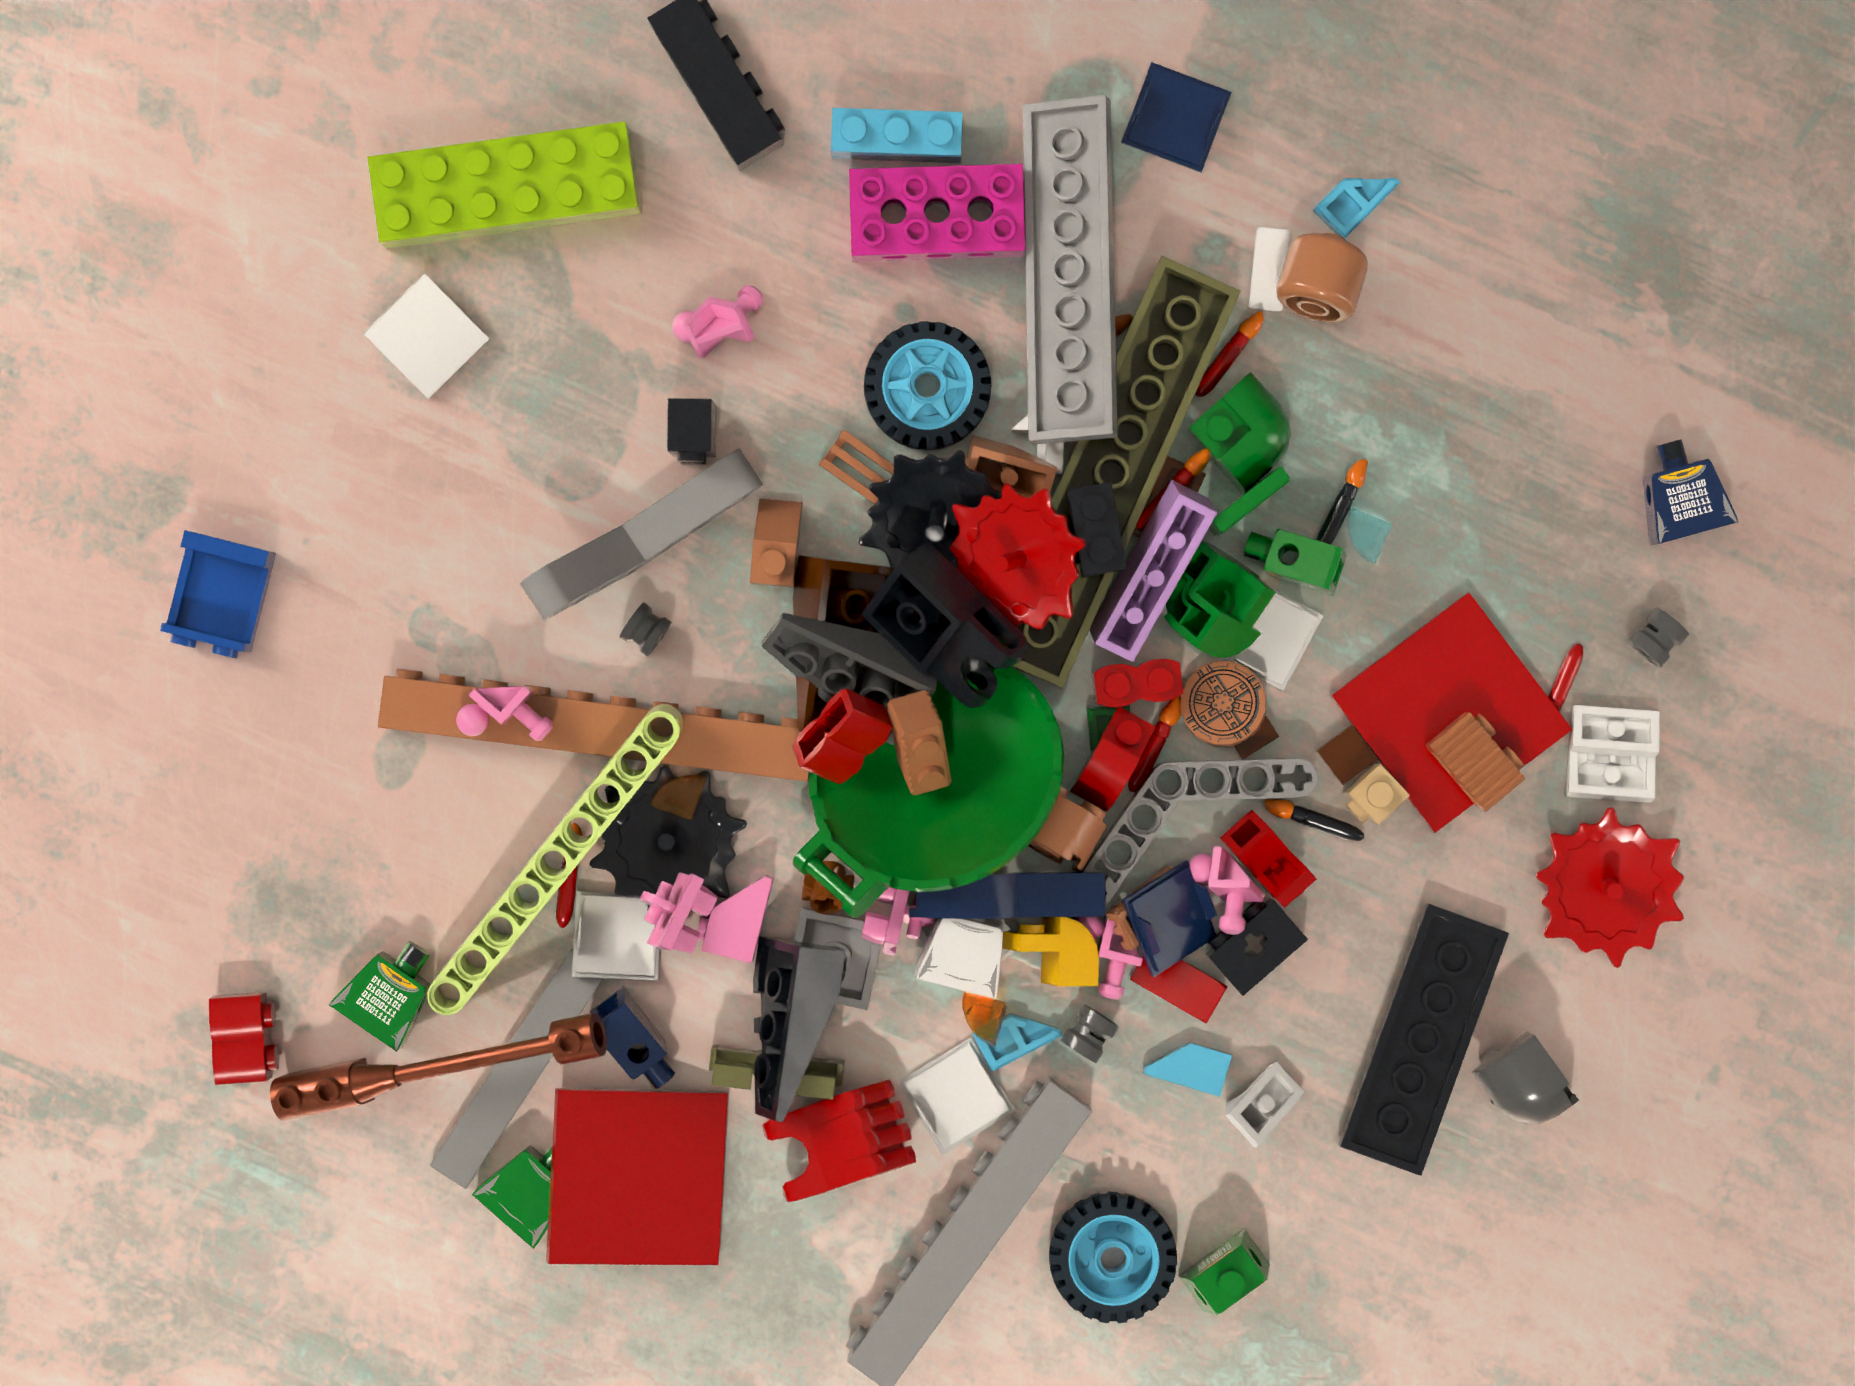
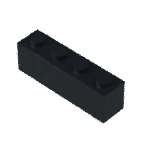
M675 0L647 17L651 28L739 172L783 146L782 138L779 135L785 131L782 122L773 108L766 112L757 99L758 96L763 94L760 86L750 71L744 75L741 73L734 61L741 56L730 37L725 35L720 38L712 23L716 22L718 18L707 0Z

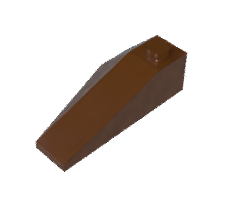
M798 555L793 591V615L878 633L861 614L893 569L887 566ZM796 677L798 731L801 732L811 721L819 718L827 703L818 696V688L805 677Z

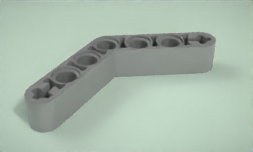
M737 449L623 525L535 571L525 578L520 585L545 621L635 572L763 486V483L742 451Z
M1299 758L1159 763L1152 768L1143 784L1129 800L1090 856L1082 872H1102L1099 868L1094 867L1100 859L1109 870L1118 873L1114 880L1108 874L1105 876L1106 905L1115 895L1180 801L1304 797L1312 793L1318 785L1319 776L1317 769L1308 760ZM1272 765H1278L1277 774L1294 773L1295 766L1299 765L1300 772L1307 773V781L1300 782V789L1296 790L1294 783L1287 781L1277 782L1279 791H1273L1275 775ZM1257 766L1264 772L1265 783L1259 790L1250 791L1244 786L1243 775L1250 767ZM1208 768H1215L1222 775V785L1215 792L1209 793L1202 789L1199 780L1203 771ZM1171 769L1179 776V786L1173 793L1163 794L1157 788L1156 780L1159 773L1163 770ZM1140 805L1150 806L1155 813L1153 824L1146 829L1136 828L1131 820L1133 810ZM1117 840L1125 841L1130 847V856L1122 864H1113L1107 857L1108 846Z

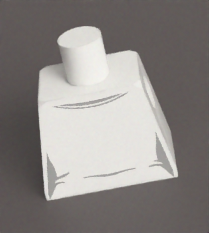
M937 918L915 965L914 974L916 979L996 999L1003 940L1001 924L986 919Z

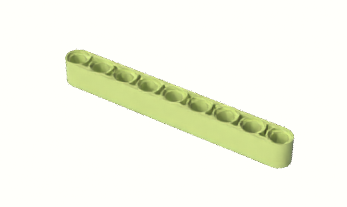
M660 704L648 711L438 973L427 993L428 1003L435 1012L441 1015H452L464 1007L674 746L683 730L682 715L675 707ZM657 717L668 719L673 725V733L666 737L655 734L651 727V721ZM629 751L642 753L647 762L646 767L640 770L631 769L625 763L624 754ZM604 784L614 786L619 792V800L614 803L603 801L598 795V787ZM575 818L588 820L592 825L593 833L588 836L576 834L572 830L571 821ZM549 851L561 853L565 858L566 866L561 869L550 867L545 861V853ZM523 884L534 886L538 890L539 899L534 902L522 899L519 895L518 887ZM497 917L507 919L513 927V932L507 935L496 932L492 925V919ZM470 950L481 952L485 956L486 965L483 967L472 966L466 959V952ZM444 983L455 985L459 990L460 998L455 1000L445 998L441 994L440 985Z

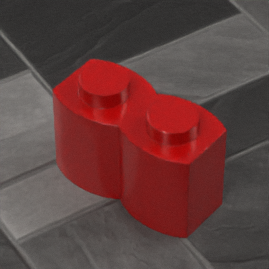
M1171 659L1149 660L1136 667L1126 664L1107 665L1091 673L1095 703L1105 707L1127 706L1139 699L1149 702H1164L1175 699L1184 693L1180 662Z
M845 688L829 700L819 718L811 721L800 732L792 747L800 768L841 784L860 770L866 755L874 752L888 740L893 726L886 706Z
M266 992L215 995L209 998V1025L212 1039V1065L215 1085L264 1082L271 1079L273 1070H278L279 1068L278 1046L276 1044L271 1045L269 1028L276 1025L274 1002H268Z

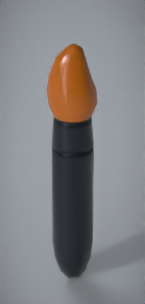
M1366 459L1356 461L1347 471L1345 484L1339 491V495H1337L1316 540L1327 544H1332L1353 504L1358 489L1365 482L1368 465Z
M1266 799L1264 801L1266 809L1278 818H1291L1295 822L1348 841H1361L1364 839L1363 832L1347 822L1305 807L1295 806L1289 800Z

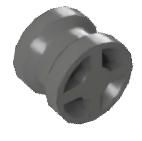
M643 602L627 622L619 637L626 642L633 641L638 644L640 652L648 657L664 637L672 622L666 617L658 618L652 613L651 607Z

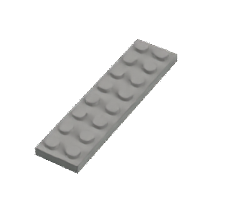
M1106 95L1023 104L1029 442L1035 445L1117 438L1111 100Z

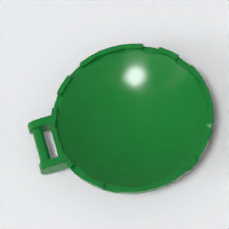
M987 663L997 677V688L987 704L977 708H969L963 705L937 680L936 691L931 698L942 721L952 781L949 786L916 796L911 794L897 761L895 744L892 745L888 742H885L871 754L866 755L860 770L841 784L832 782L809 771V797L812 800L815 821L819 831L797 852L793 859V866L802 874H810L843 903L842 909L852 918L861 916L889 887L904 891L930 892L953 889L980 880L999 870L1019 855L1037 836L1046 823L1056 803L1061 787L1064 769L1063 741L1059 725L1047 700L1039 689L1015 668L997 669ZM968 680L969 684H970L973 688L978 689L976 685L972 684V683ZM831 852L863 879L854 889L822 862Z

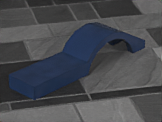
M1015 872L990 874L980 880L953 889L916 892V908H909V917L948 919L1105 916V873Z

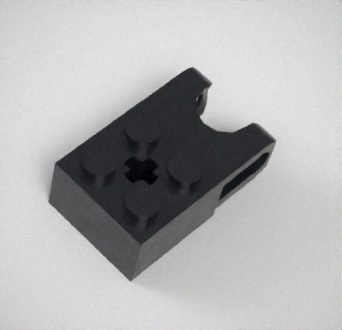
M929 541L897 563L861 614L922 675L928 671L959 702L969 708L986 705L996 691L997 677L987 663L997 669L1012 667L1022 659L1028 648V642L1023 633ZM1001 643L1007 645L1008 648H1005ZM968 680H969L972 684L976 685L978 689L973 688V687L969 684Z

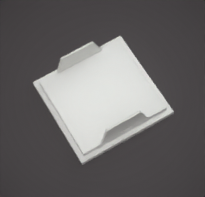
M1273 589L1276 592L1254 624V627L1262 634L1250 647L1238 655L1222 659L1233 661L1249 668L1257 678L1284 691L1324 615Z
M576 891L572 977L658 981L660 949L647 943L655 925L644 921L648 911L646 904L640 900V897L618 896L610 892Z
M971 1037L898 1081L942 1155L1016 1111Z

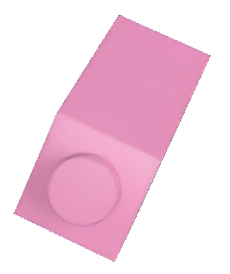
M765 875L715 905L707 917L701 916L698 932H700L699 940H703L701 951L748 963L753 962L774 877Z

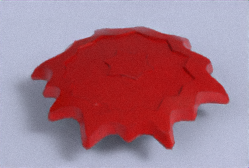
M1006 483L1003 486L1000 499L984 495L978 507H967L958 503L953 505L952 510L959 525V534L949 548L957 559V569L1016 627L1021 623H1026L1038 630H1041L1046 625L1052 614L1068 619L1073 617L1071 588L1079 575L1075 563V555L1085 547L1086 543L1084 539L1073 536L1069 532L1066 517L1055 512L1051 494L1047 489L1043 488L1030 497H1024L1011 484Z
M1612 807L1607 808L1601 821L1596 824L1581 823L1577 832L1572 835L1555 832L1550 835L1549 839L1554 854L1551 865L1538 871L1535 875L1537 880L1548 887V893L1542 899V905L1551 913L1549 924L1543 932L1545 938L1566 937L1571 939L1582 953L1601 949L1607 954L1613 967L1618 969L1622 965L1625 953L1629 949L1643 947L1651 950L1653 948L1659 925L1664 922H1680L1684 919L1683 913L1673 899L1674 893L1684 880L1683 874L1672 865L1673 856L1681 843L1680 839L1651 838L1640 824L1622 826L1618 821L1615 809Z

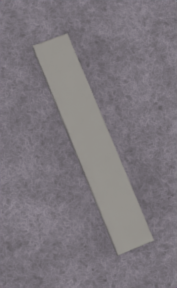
M573 949L569 951L510 1043L549 1036V1027L552 1021L576 1017L581 1014L603 979L572 977ZM549 1053L496 1064L430 1166L466 1189L546 1068L553 1054Z

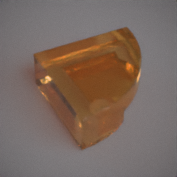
M684 775L670 780L657 792L651 806L691 820L707 777Z
M964 993L962 1009L970 1029L983 1042L996 1046L1007 1009L1006 1003Z

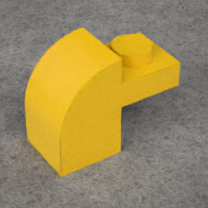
M1043 917L1042 924L1020 923L1018 931H1003L1002 949L1018 952H1042L1041 983L1059 987L1098 986L1099 954L1097 944L1090 931L1080 922L1067 917Z

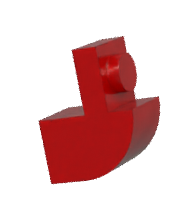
M1117 707L1096 747L1084 763L1070 792L1108 812L1134 772L1156 727L1122 707Z
M1250 810L1220 837L1252 876L1284 908L1317 880L1312 872L1286 847L1276 833L1253 810Z

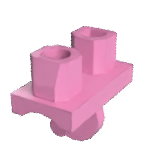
M679 873L674 885L661 881L655 895L643 891L640 900L650 905L644 921L655 925L647 941L648 944L658 949L670 951L672 949L687 953L694 951L700 932L684 925V922L690 910L707 917L712 912L718 899L713 892L702 885L704 879L694 874L686 875Z
M889 887L876 901L893 905L890 917L867 912L861 938L884 945L882 953L895 956L902 922L908 923L906 936L918 939L921 927L934 926L936 918L909 917V908H916V895L913 906H906L909 891Z

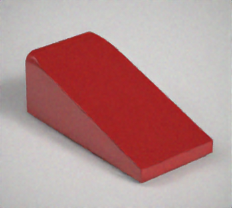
M1144 955L1142 956L1141 967L1137 966L1130 977L1131 981L1204 1023L1209 1021L1227 989L1226 984L1184 960H1180L1157 976L1152 977Z

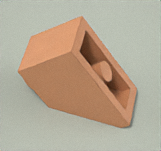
M972 435L965 459V464L968 468L986 474L988 483L993 489L1002 492L1003 486L1008 483L1024 497H1030L1043 488L1051 492L1057 471V466L1019 448Z
M759 498L750 572L751 584L794 588L802 502Z

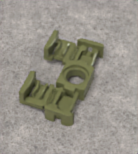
M713 1045L709 1063V1070L713 1071L712 1085L751 1090L752 1075L755 1076L754 1062L757 1056L762 1054V1050L758 1049L756 1051ZM811 1057L795 1095L833 1100L835 1086H842L845 1060Z

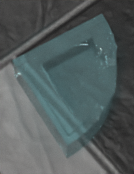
M1352 507L1350 508L1347 520L1350 541L1361 557L1375 564L1392 524Z

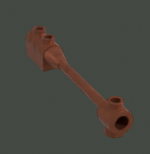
M590 1013L552 1021L549 1027V1036L402 1066L367 1064L366 1058L288 1073L272 1081L270 1086L271 1105L275 1115L280 1120L285 1121L363 1105L375 1100L374 1097L401 1086L402 1083L549 1053L553 1054L559 1064L601 1057L607 1051L606 1030L601 1017L597 1013Z

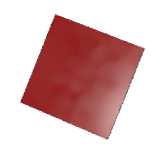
M1469 592L1330 695L1383 767L1410 795L1407 799L1433 833L1439 831L1474 804L1425 746L1461 714L1470 712L1475 717L1480 713L1496 731V734L1491 738L1502 750L1508 746L1518 756L1524 766L1573 730Z
M555 1088L546 1262L548 1264L719 1265L728 1093L717 1091Z

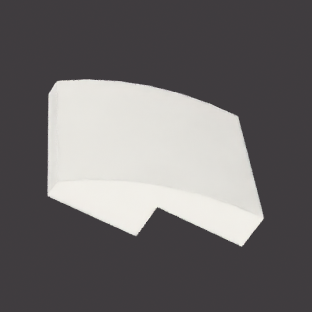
M425 273L363 333L428 399L490 339Z
M1574 705L1572 707L1570 724L1573 730L1569 734L1566 797L1652 803L1655 799L1656 756L1659 754L1660 711Z

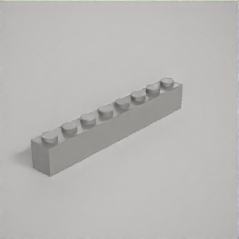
M1048 1077L1044 1084L1039 1081L1033 1084L1022 1101L1028 1106L1018 1119L1011 1116L997 1135L1002 1140L993 1154L986 1150L974 1166L972 1172L977 1175L968 1189L961 1185L947 1204V1207L952 1210L942 1224L936 1220L924 1235L922 1242L927 1246L917 1259L912 1255L908 1257L896 1275L901 1281L891 1294L887 1290L882 1293L871 1309V1312L876 1315L867 1328L860 1325L848 1340L846 1347L851 1351L848 1353L847 1362L878 1385L894 1386L1092 1113V1109L1088 1104L1052 1078Z

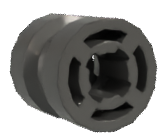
M1656 607L1647 618V626L1643 630H1637L1628 642L1646 660L1661 668L1670 658L1669 651L1673 646L1681 645L1689 636V633L1673 617Z
M1083 1004L1077 1013V1023L1073 1028L1066 1030L1061 1041L1085 1058L1097 1063L1103 1054V1044L1107 1039L1114 1037L1119 1026L1098 1011Z

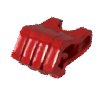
M890 1079L833 1096V1100L825 1099L786 1114L783 1122L770 1119L763 1123L762 1128L767 1140L773 1141L793 1137L801 1141L808 1151L809 1163L805 1172L796 1179L785 1182L782 1186L786 1202L813 1197L916 1163V1156L912 1146L904 1147L903 1142L912 1139L907 1123L900 1125L896 1123L897 1120L905 1117L904 1109L900 1101L893 1103L889 1101L890 1098L895 1097L894 1087Z

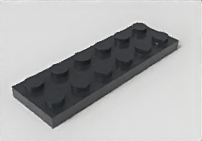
M1429 903L1425 904L1338 1144L1340 1147L1416 1175H1422L1506 944L1508 932Z

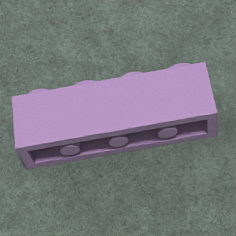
M1173 480L1170 481L1126 560L1127 569L1120 571L1092 622L1089 630L1096 645L1131 662L1135 660L1217 514L1209 498Z

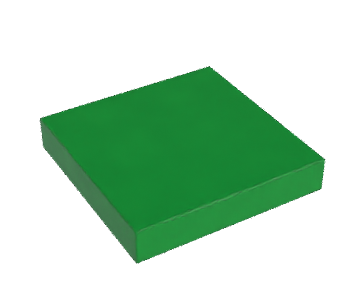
M1282 466L1272 471L1216 515L1209 526V530L1214 536L1225 533L1290 482L1289 475Z

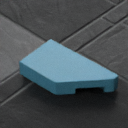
M1344 178L1313 209V212L1335 234L1346 238L1400 184V181L1397 178Z
M1012 1013L972 1032L992 1072L1063 1036L1059 1028Z
M1189 1042L1159 1060L1144 1066L1143 1074L1220 1097L1232 1055Z

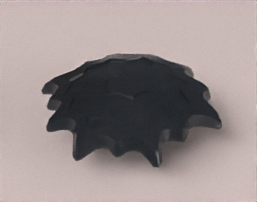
M962 450L956 451L949 458H938L933 454H928L923 459L916 460L902 454L895 455L892 477L886 481L872 483L869 486L870 491L878 498V502L867 510L873 523L871 528L859 538L858 543L861 546L876 548L885 552L890 567L894 569L899 561L929 541L957 568V559L949 548L959 534V525L952 510L953 505L958 503L967 507H978L984 495L1000 499L1002 492L993 489L989 485L984 472L974 471L966 466L965 453Z
M661 767L657 779L654 782L645 780L601 835L604 841V848L602 852L590 860L589 865L592 868L606 870L614 876L616 883L614 893L616 895L641 897L643 891L655 895L661 881L674 885L678 874L684 873L686 875L694 874L704 879L702 885L717 897H730L729 887L725 878V869L736 857V853L731 845V838L737 832L745 829L747 822L743 819L731 817L726 810L725 798L713 795L710 789L711 774L709 771L704 770L689 779L681 780L674 776L669 767ZM611 785L606 786L604 790L607 803L617 802L620 798L618 790Z

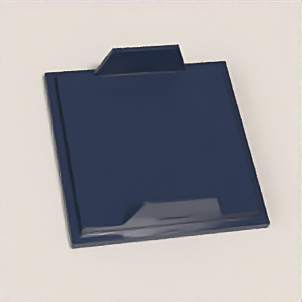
M1151 62L1121 143L1202 173L1232 92Z
M1188 860L1183 861L1122 899L1152 977L1157 976L1207 944L1216 935L1211 919L1217 916V912L1208 889L1194 881Z

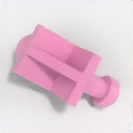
M745 285L738 292V299L735 302L708 297L695 311L688 310L679 313L673 321V332L679 340L692 343L697 356L705 358L724 337L750 342L755 336L745 315L750 310L756 311L763 304L762 294L756 287Z
M529 686L473 689L468 696L477 704L463 706L456 716L458 729L467 736H478L486 730L489 723L488 713L500 724H507L514 716L531 731L529 736L535 741H542L551 732L553 721L547 716L542 718L525 703L535 692Z
M1214 847L1213 856L1208 854L1195 855L1189 861L1194 881L1202 886L1208 885V888L1222 901H1226L1225 915L1219 919V928L1227 934H1240L1245 930L1246 921L1242 918L1244 902H1264L1265 894L1223 847Z
M1107 915L1105 916L1104 923L1101 917H1073L1072 919L1080 922L1090 931L1094 939L1100 936L1098 956L1110 960L1104 982H1099L1098 992L1103 997L1118 1000L1123 997L1125 989L1121 987L1126 963L1141 967V955L1136 948L1134 950H1125L1121 941L1124 939L1122 935L1115 933L1113 927L1116 926V923L1109 921Z

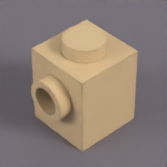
M1373 763L1343 791L1351 800L1346 804V807L1363 824L1369 820L1376 825H1379L1410 796L1379 763Z

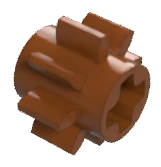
M822 861L854 889L855 877L854 875H846V869L843 865L834 861ZM804 874L802 900L810 901V907L817 913L824 915L838 913L842 909L843 903L810 874Z

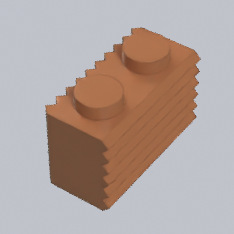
M923 690L890 700L887 706L893 726L891 730L893 732L892 736L894 738L897 761L910 793L916 796L949 786L952 781L942 721L937 714L934 703H932L929 692Z
M1464 712L1425 746L1481 812H1487L1526 779L1519 771L1524 767V764L1508 746L1502 750L1491 738L1496 734V731L1480 713L1474 717L1470 712Z

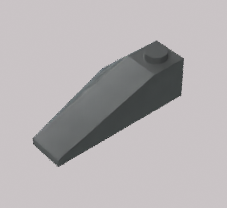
M782 613L762 640L761 647L796 677H805L817 687L818 696L826 703L836 693L847 688L886 706L888 712L887 703L892 699L923 690L928 691L931 697L936 691L937 680L928 671L922 675L879 633ZM891 730L889 738L886 742L893 745L894 738L892 736L893 732Z

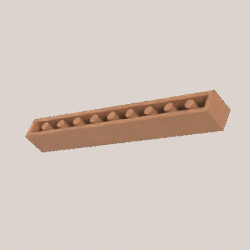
M397 668L396 677L384 676L378 728L612 757L651 709L635 707V698L610 696V703L608 704L592 702L593 693L568 690L567 698L550 696L551 688L525 685L535 691L525 703L542 718L547 716L553 721V729L542 741H535L529 736L531 731L516 717L513 716L507 724H500L489 713V723L486 730L478 736H467L458 729L456 716L463 706L477 704L468 695L473 689L508 687V682L482 679L481 687L465 686V677L439 674V681L434 682L422 680V671ZM653 701V707L666 704L675 707L677 710L679 708V704ZM696 706L695 714L681 713L683 730L674 746L660 762L663 764L806 782L809 779V771L799 767L792 747L800 734V731H798V719L781 717V725L763 723L764 715L739 712L738 720L721 718L722 709ZM657 717L651 721V727L655 734L666 737L673 733V725L668 719ZM629 751L624 754V759L646 761L643 754L638 751Z

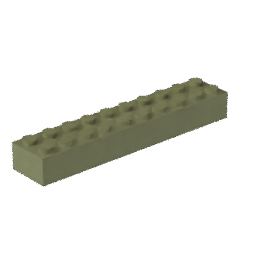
M1160 257L1116 355L1117 438L1078 441L1052 498L1055 512L1066 517L1067 527L1072 535L1073 530L1066 491L1068 489L1111 482L1123 550L1125 551L1240 295V290L1167 257ZM1077 553L1075 555V563L1079 575L1071 588L1073 617L1068 619L1052 614L1041 630L1035 629L1026 623H1021L1017 626L1026 637L1028 648L1022 659L1012 667L1059 688H1063L1115 573L1081 578ZM1001 643L1005 648H1008L1007 645Z

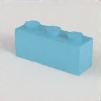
M832 108V159L961 163L963 112Z

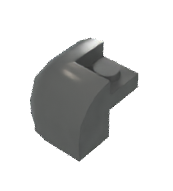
M1528 1031L1501 1051L1493 1047L1479 1057L1483 1064L1472 1071L1475 1078L1491 1098V1103L1508 1118L1523 1124H1542L1559 1116L1579 1101L1576 1095L1572 1094L1567 1087L1570 1083L1534 1034Z

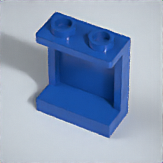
M184 530L180 547L185 548L169 616L167 622L161 624L160 631L171 634L170 642L195 648L197 641L213 644L212 653L237 659L239 651L251 653L276 553Z

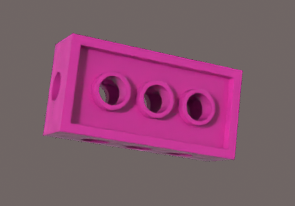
M1023 164L849 169L851 254L853 262L1024 257ZM975 203H985L991 208L992 215L985 221H976L970 217L968 209ZM933 204H941L948 209L949 216L943 222L934 223L927 219L925 211ZM897 205L902 207L906 212L904 220L898 224L887 223L882 218V213L888 206Z

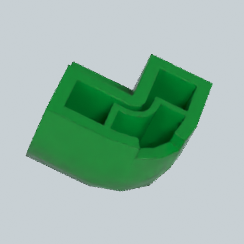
M1252 372L1246 375L1188 428L1196 439L1210 451L1216 460L1214 464L1242 495L1278 464L1287 452L1291 437L1289 418L1284 409Z
M1202 540L1166 603L1167 614L1164 618L1171 628L1195 648L1214 657L1227 658L1238 655L1250 647L1262 634L1254 627V624L1276 592L1259 579L1260 576L1219 548Z

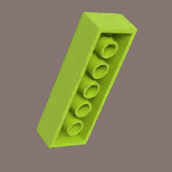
M626 121L367 157L379 243L386 249L641 214L631 135Z

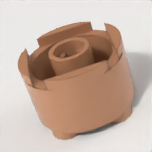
M1060 787L1056 803L1046 823L1028 847L1058 864H1061L1064 858L1068 861L1072 860L1074 863L1071 869L1082 872L1107 827L1103 822L1106 813L1086 801H1083L1082 805L1072 802L1066 798L1069 792L1065 788Z

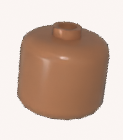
M1334 233L1300 235L1289 245L1276 288L1277 298L1286 309L1304 318L1327 323L1343 322L1353 316L1367 273L1368 261L1366 255L1357 246Z

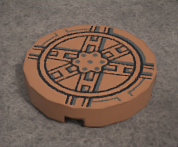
M1215 661L1200 667L1187 679L1183 688L1184 693L1181 694L1180 710L1187 728L1198 740L1214 747H1233L1241 744L1242 741L1247 740L1250 736L1252 737L1260 729L1266 716V695L1260 680L1249 668L1233 661Z

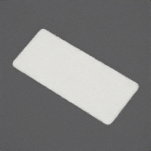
M1257 227L1249 297L1250 309L1277 312L1283 310V305L1277 298L1276 288L1289 248L1290 231L1288 229Z

